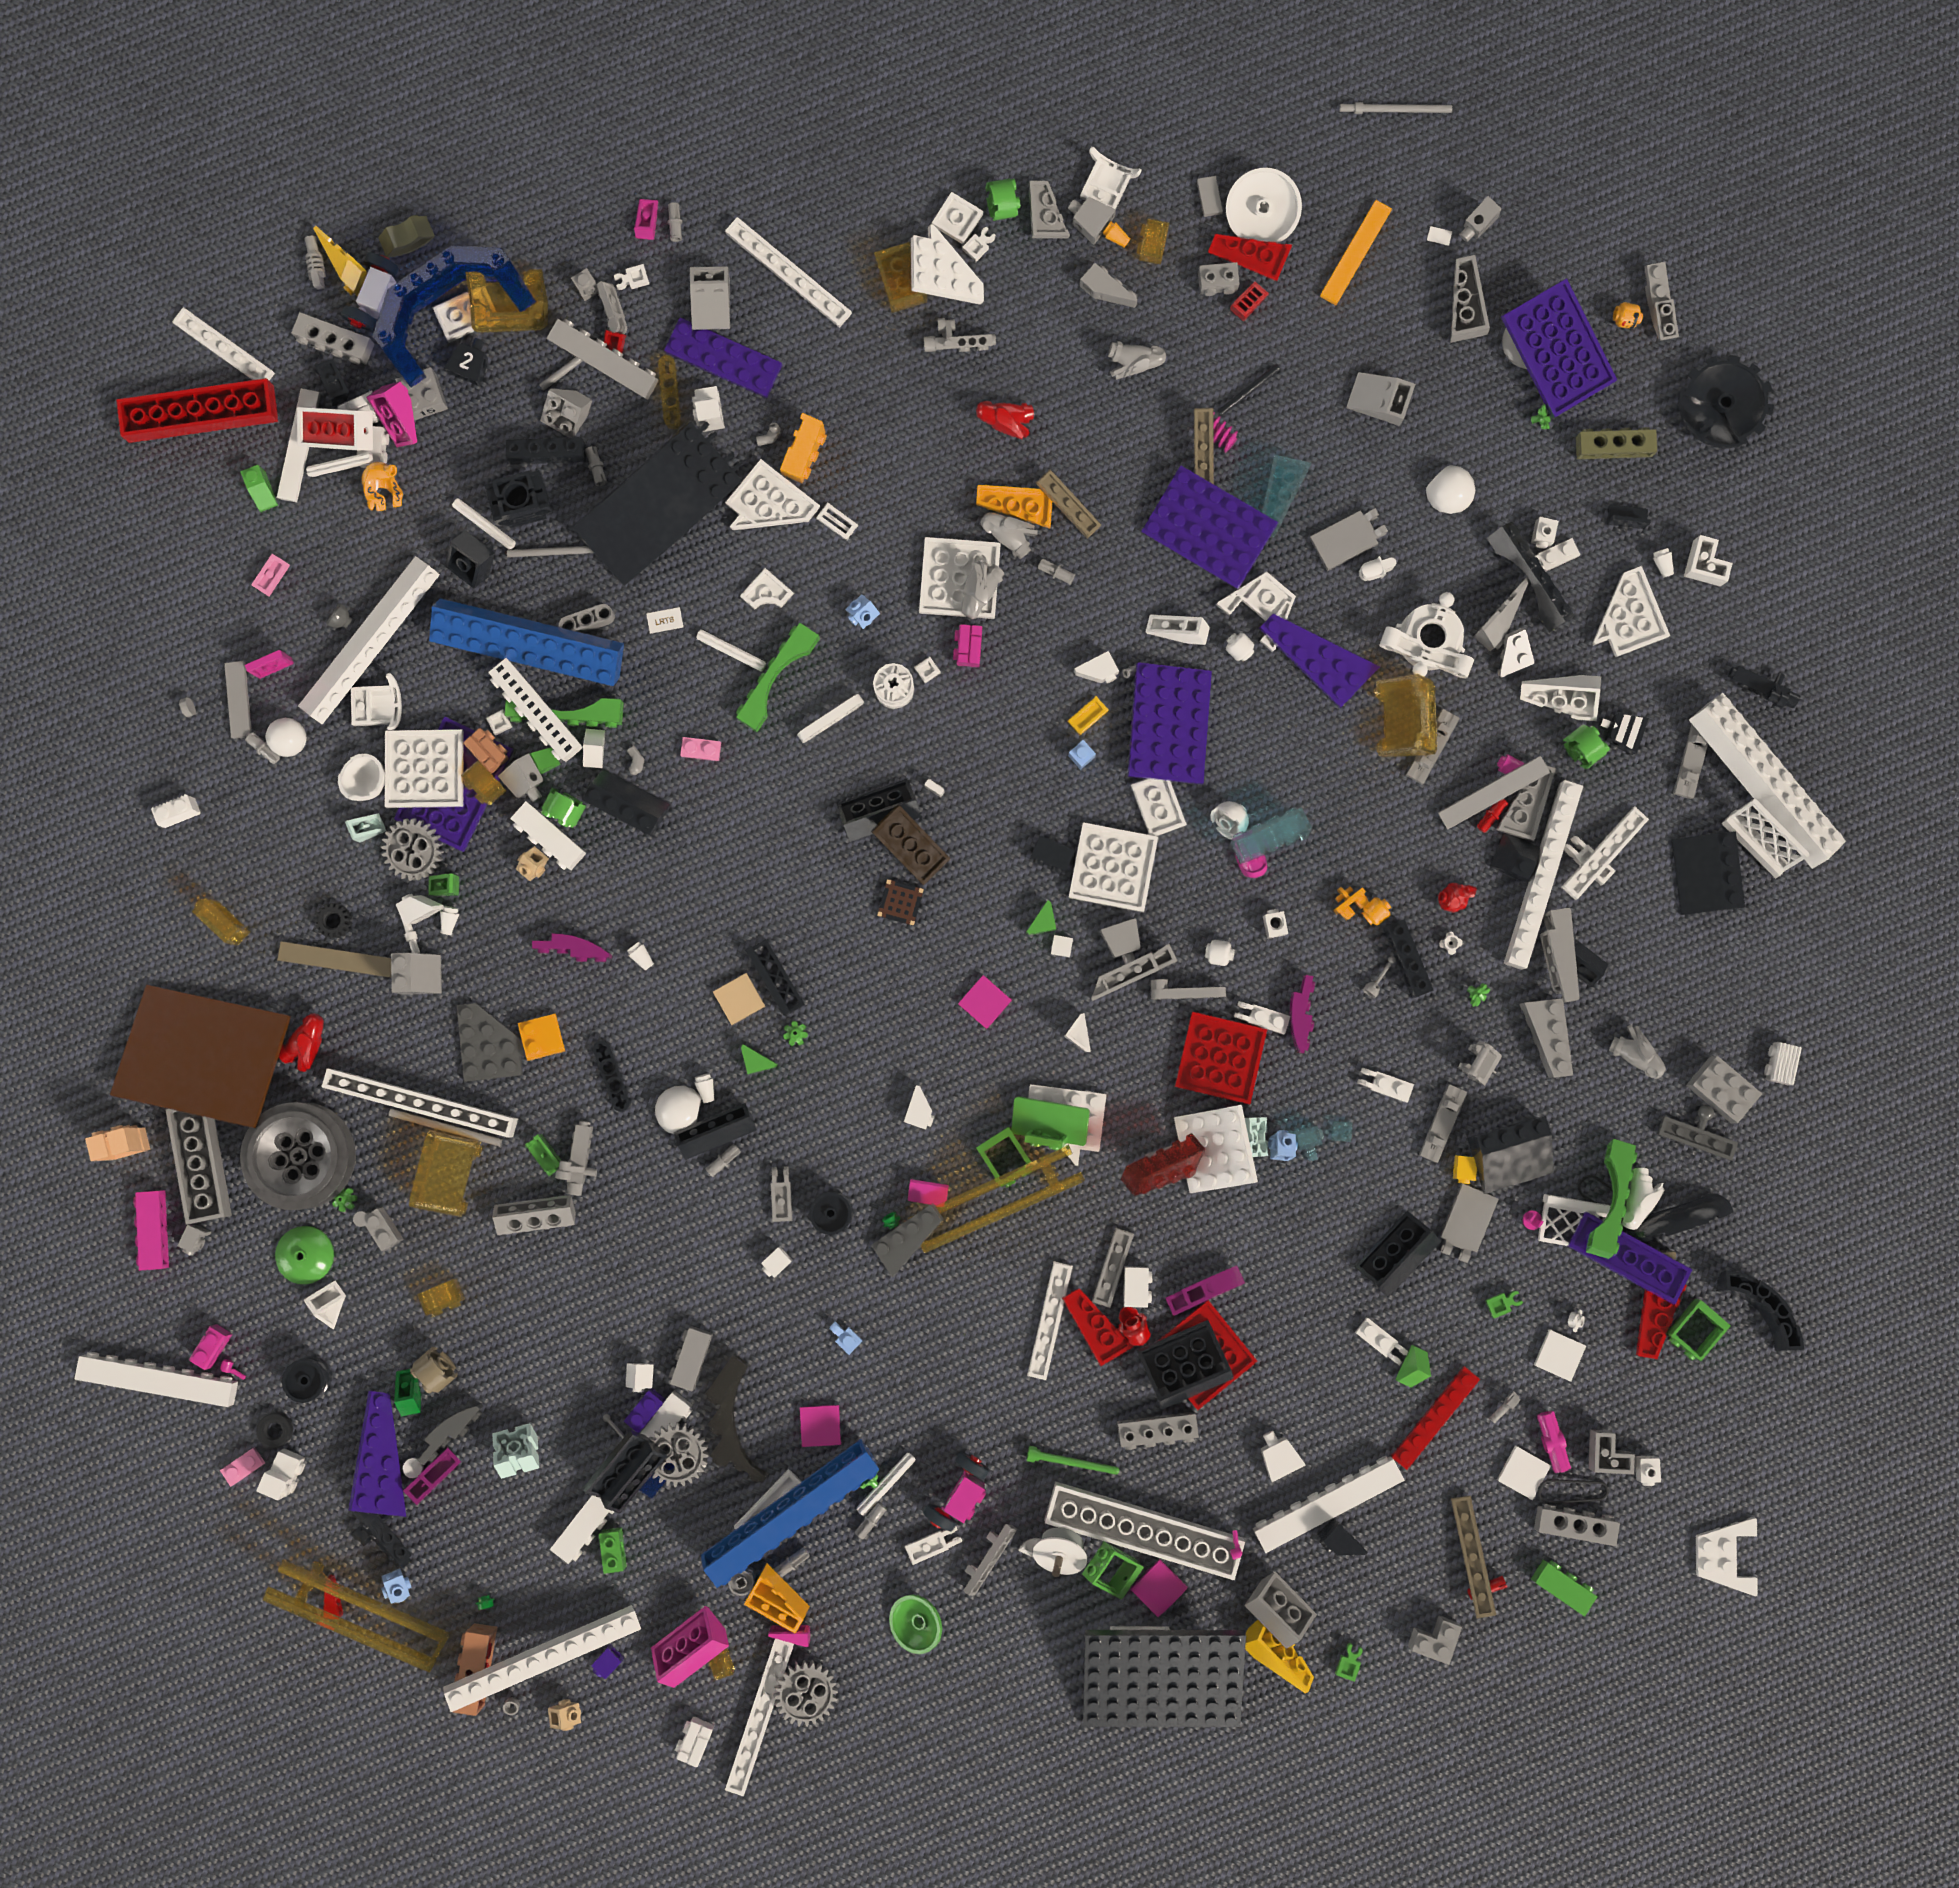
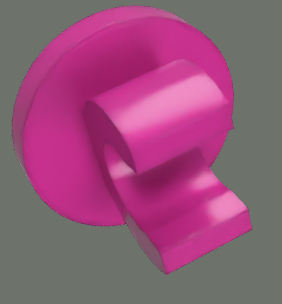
M1533 1210L1527 1211L1522 1219L1523 1225L1529 1230L1540 1228L1544 1221L1541 1220V1215Z

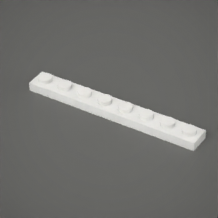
M738 217L725 230V233L839 328L852 314L847 307Z
M778 1639L774 1640L725 1788L726 1791L741 1796L745 1794L776 1700L773 1696L774 1693H777L774 1686L780 1685L777 1678L783 1679L782 1671L785 1672L794 1646L793 1643Z

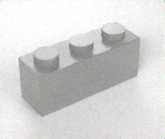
M693 1326L689 1327L688 1330L685 1329L681 1341H684L683 1347L678 1349L675 1357L678 1360L676 1368L672 1367L669 1378L672 1379L671 1385L689 1391L695 1389L713 1333Z

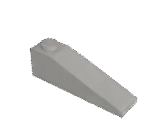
M1528 577L1520 583L1473 636L1489 651L1494 648L1498 650L1504 643L1503 638L1510 628L1529 583Z

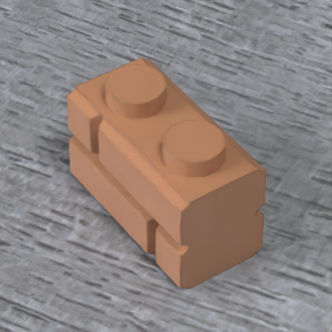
M479 728L463 744L490 773H494L509 759L506 755L508 751L501 744L497 745L493 741L495 737L488 729L484 731Z

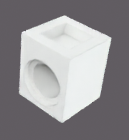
M1278 909L1267 911V914L1263 916L1267 939L1287 935L1288 929L1284 911L1279 912ZM1272 918L1279 920L1280 926L1278 928L1271 926L1270 921Z
M779 1246L761 1263L764 1266L762 1270L769 1277L772 1275L775 1278L793 1260Z

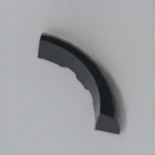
M1709 1193L1693 1201L1650 1213L1638 1229L1632 1230L1627 1228V1234L1641 1242H1646L1662 1236L1663 1233L1669 1236L1702 1226L1716 1219V1217L1718 1219L1723 1218L1734 1211L1730 1202L1724 1196Z
M1727 1270L1720 1273L1716 1291L1736 1295L1757 1309L1770 1329L1775 1351L1804 1350L1801 1329L1796 1324L1792 1315L1793 1311L1779 1293L1765 1282L1748 1276V1274Z

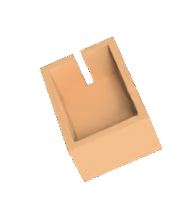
M119 1125L112 1127L108 1131L91 1133L92 1137L85 1138L91 1161L116 1160L151 1150L145 1127L138 1128L137 1125Z

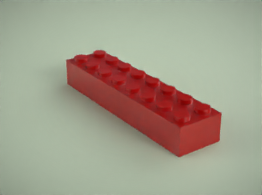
M267 378L116 399L120 435L129 443L278 422L274 385Z

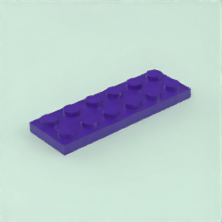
M679 318L664 349V352L672 357L764 398L768 397L783 366L781 362L710 330H692V322L683 318Z
M1584 1212L1567 1247L1669 1303L1676 1304L1692 1269L1623 1231L1617 1240V1243H1619L1618 1252L1609 1259L1587 1253L1586 1248L1589 1234L1599 1227L1603 1220L1588 1212Z

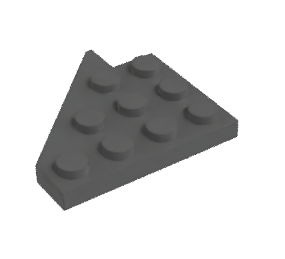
M479 1004L457 1005L464 1082L523 1075L521 1056H526L522 1039Z

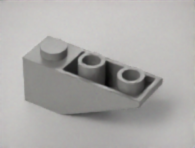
M1094 263L1080 279L1079 286L1095 299L1133 308L1137 305L1138 299L1135 293L1131 290H1126L1122 286L1121 281L1115 277L1112 278L1106 268L1101 265L1098 266Z

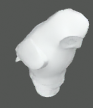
M1647 1168L1632 1169L1634 1174L1630 1183V1194L1626 1202V1214L1622 1221V1225L1628 1229H1638L1652 1212L1665 1191L1663 1188L1664 1183L1657 1184L1654 1188L1652 1187L1653 1179L1649 1176Z

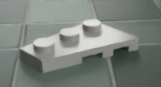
M1029 181L1032 238H1069L1070 234L1068 229L1066 230L1064 219L1062 214L1059 213L1049 182Z

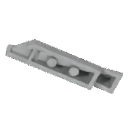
M1571 909L1551 910L1543 915L1547 931L1541 933L1540 938L1552 989L1556 994H1562L1564 1003L1579 1000Z
M1167 944L1154 954L1150 952L1099 976L1091 998L1092 1001L1177 962L1178 959L1170 944Z

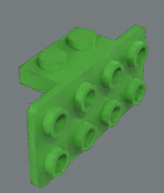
M1018 1096L1014 1099L1011 1131L1013 1134L1025 1136L1024 1142L1030 1143L1031 1146L1035 1147L1043 1145L1049 1146L1052 1150H1060L1067 1143L1084 1146L1087 1143L1090 1110L1084 1107Z

